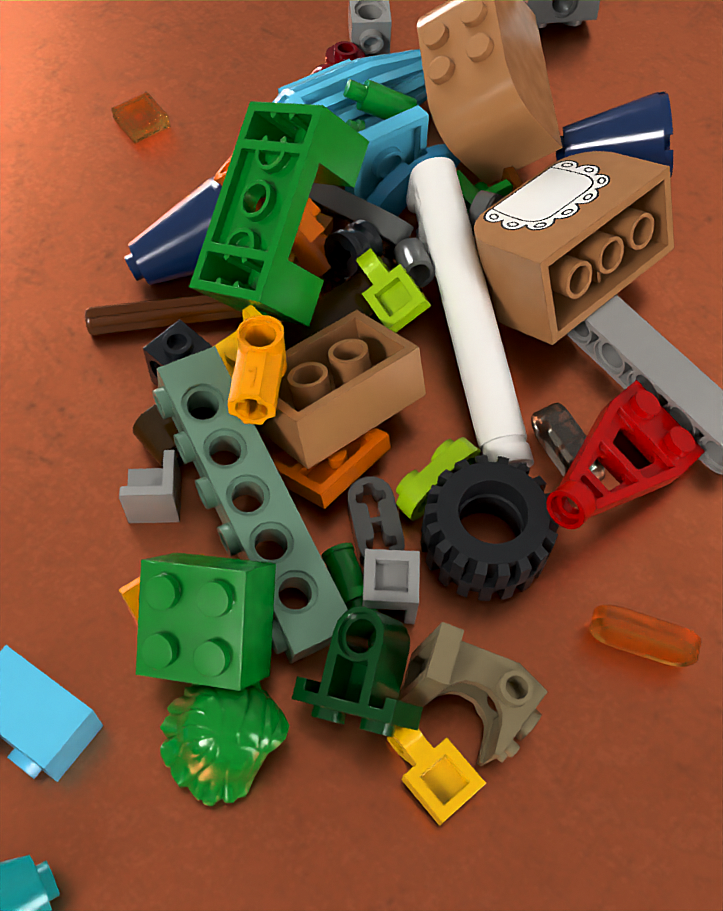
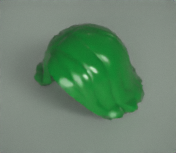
M260 681L241 691L192 684L190 687H185L184 695L173 700L167 708L170 715L164 719L160 726L167 739L160 747V756L166 767L171 768V775L179 788L188 787L192 795L197 800H202L204 805L214 806L221 799L225 803H234L237 798L246 797L268 753L275 750L286 739L290 725L283 711L267 691L261 689Z

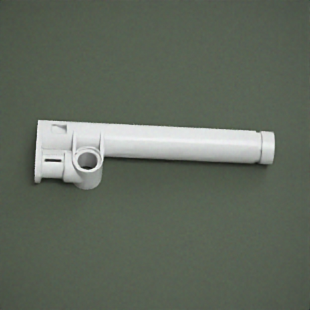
M445 157L426 159L412 169L406 195V204L408 210L416 214L419 225L416 230V238L424 244L435 268V276L479 450L482 452L481 455H487L489 462H497L498 456L510 458L508 465L517 468L521 462L530 468L534 464L530 445L526 442L527 433L455 164L451 159Z

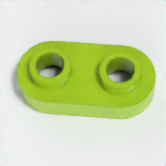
M465 437L459 438L455 442L452 439L443 442L434 452L430 464L421 472L417 470L411 471L401 480L396 488V493L399 495L396 501L397 508L412 521L422 517L428 493L432 485H437L438 476L445 469L453 473L455 463L466 459L470 465L474 464L475 457L480 456L481 451Z

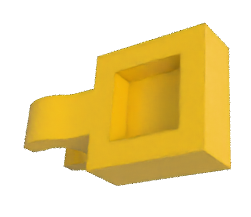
M396 726L394 737H387L393 749L413 766L403 775L401 780L439 826L486 784L448 738H445L439 745L433 748L419 729L417 731Z

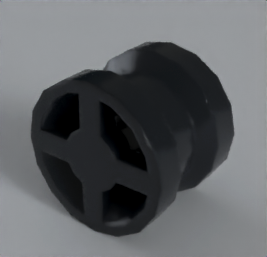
M360 219L348 224L344 230L340 229L329 234L324 243L325 256L329 265L335 272L345 277L353 276L360 272L361 267L356 259L370 248L377 257L381 258L383 253V243L379 232L368 221Z

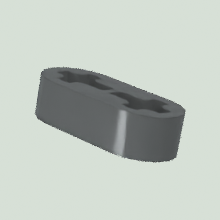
M366 476L355 481L348 491V516L357 557L360 564L364 567L365 549H373L374 533L381 532L383 544L389 547V550H404L405 540L390 485L377 477ZM372 495L373 500L378 502L377 517L370 518L368 506L366 503H362L363 496Z

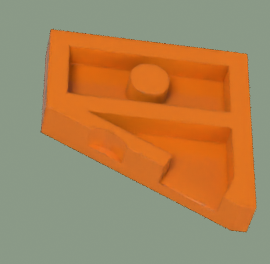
M374 427L310 469L305 468L285 451L272 455L271 458L286 488L325 509L391 448L389 433Z

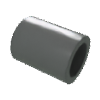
M406 238L400 241L393 252L397 266L401 264L419 288L427 286L435 276V268L424 244L417 238Z

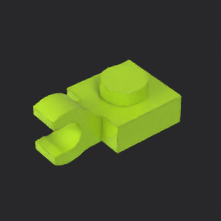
M371 248L356 259L373 284L362 295L382 324L388 329L397 333L432 306L401 264L390 271L383 260L377 257Z

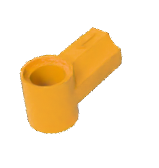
M255 315L245 319L239 324L237 329L238 353L228 398V411L230 415L241 419L244 424L263 425L265 420L275 417L281 378L285 375L287 363L283 325L272 316Z

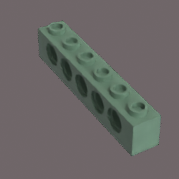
M216 347L208 348L157 368L158 388L152 390L154 401L162 418L172 417L179 433L174 434L173 438L183 462L187 464L193 461L200 475V478L195 480V485L205 508L208 510L215 507L223 525L217 527V531L227 554L230 557L237 554L241 560L276 563L272 648L277 655L285 652L289 663L292 664L329 646L338 619L348 609L255 424H244L241 419L229 414L228 398L232 379ZM204 407L211 409L215 415L210 419L200 420L194 418L190 413L194 409ZM229 451L236 455L238 460L231 465H220L214 462L211 457L216 452ZM249 495L256 498L261 507L253 512H243L234 506L233 501L239 496ZM263 541H273L282 547L284 555L276 560H267L257 553L255 547ZM286 588H297L305 594L308 604L296 610L287 608L280 601L279 593Z

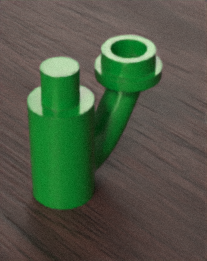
M349 79L343 93L344 97L357 102L356 107L358 110L383 120L417 106L416 98L369 79L364 84ZM349 119L346 122L357 132L365 129V121L357 119L353 121Z

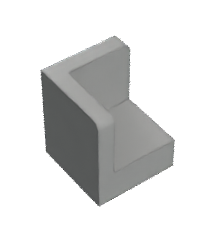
M164 450L163 468L128 469L127 486H121L119 490V499L128 524L180 522L182 475L175 450Z
M365 549L362 607L404 610V624H415L419 606L420 551Z

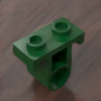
M365 606L354 607L346 611L338 619L334 628L321 682L297 676L292 699L313 704L311 716L344 724L347 713L360 716L362 718L359 729L389 737H394L396 726L418 731L423 707L398 700L410 651V637L407 628L400 621ZM376 630V640L374 645L368 650L369 638Z

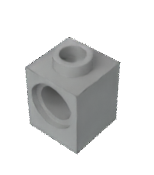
M349 0L348 28L350 42L360 48L365 55L389 54L392 27L389 0Z

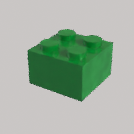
M171 553L142 559L136 675L241 691L270 676L276 563L186 553Z

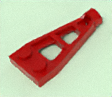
M636 380L610 401L599 413L561 484L547 497L546 506L548 513L561 527L577 529L595 515L671 484L705 451L694 440L692 434L681 427L660 405L655 395L647 391ZM619 430L648 459L651 465L637 469L613 444ZM597 459L620 485L609 491L589 470L590 466ZM567 497L575 502L578 509L570 505Z

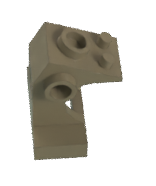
M442 622L412 652L398 700L423 707L438 696L454 694L472 702L484 724L483 740L476 764L483 766L494 759L502 763L508 756L512 758L520 749V745L513 738L516 737L521 741L540 720L542 714L536 707L548 691L520 663L462 641L463 629ZM488 695L495 703L497 711L492 710L488 705Z

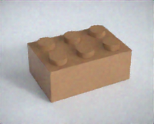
M355 310L286 350L287 370L281 378L275 417L265 420L263 425L255 424L257 430L305 468L310 469L426 395L419 346L360 311Z

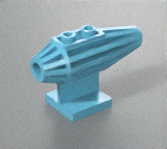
M420 49L357 58L352 61L347 59L278 88V96L272 101L274 103L324 105L345 123L349 119L365 121V129L358 133L366 138L369 144L355 187H345V191L366 201L381 180L397 165L404 161L408 165L423 156L422 149L427 148L429 114L420 107L427 100ZM349 79L364 84L369 79L416 98L417 106L383 120L358 110L356 107L357 102L344 97L343 93Z

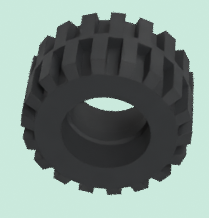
M487 455L476 456L474 464L471 465L466 459L458 461L454 465L453 473L445 469L438 476L437 485H432L428 493L420 541L422 552H427L426 564L430 571L440 569L438 580L445 587L451 582L458 585L456 593L466 598L469 591L478 592V600L490 601L492 593L498 592L500 599L503 600L512 597L515 588L521 592L529 588L534 577L538 579L543 571L558 536L556 532L559 525L551 518L546 506L547 497L550 494H544L547 483L540 475L531 478L528 475L530 468L521 462L517 468L508 465L510 458L498 456L497 462H489ZM472 514H491L505 521L514 532L516 538L499 544L483 542L469 534L463 527L461 520Z

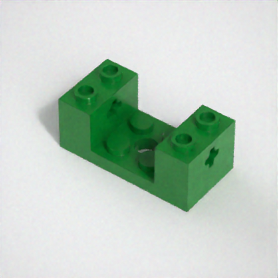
M250 101L189 287L240 312L251 304L262 315H270L277 320L309 327L324 280L289 261L288 258L313 183L354 188L369 141L324 105ZM266 197L263 206L256 211L259 199Z

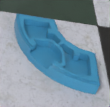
M438 144L422 149L423 156L409 165L405 161L401 162L389 172L375 187L367 201L398 217L407 206L406 195L410 174L417 164L426 159L445 157L451 159L455 164V168H457L461 161L453 155L446 144Z

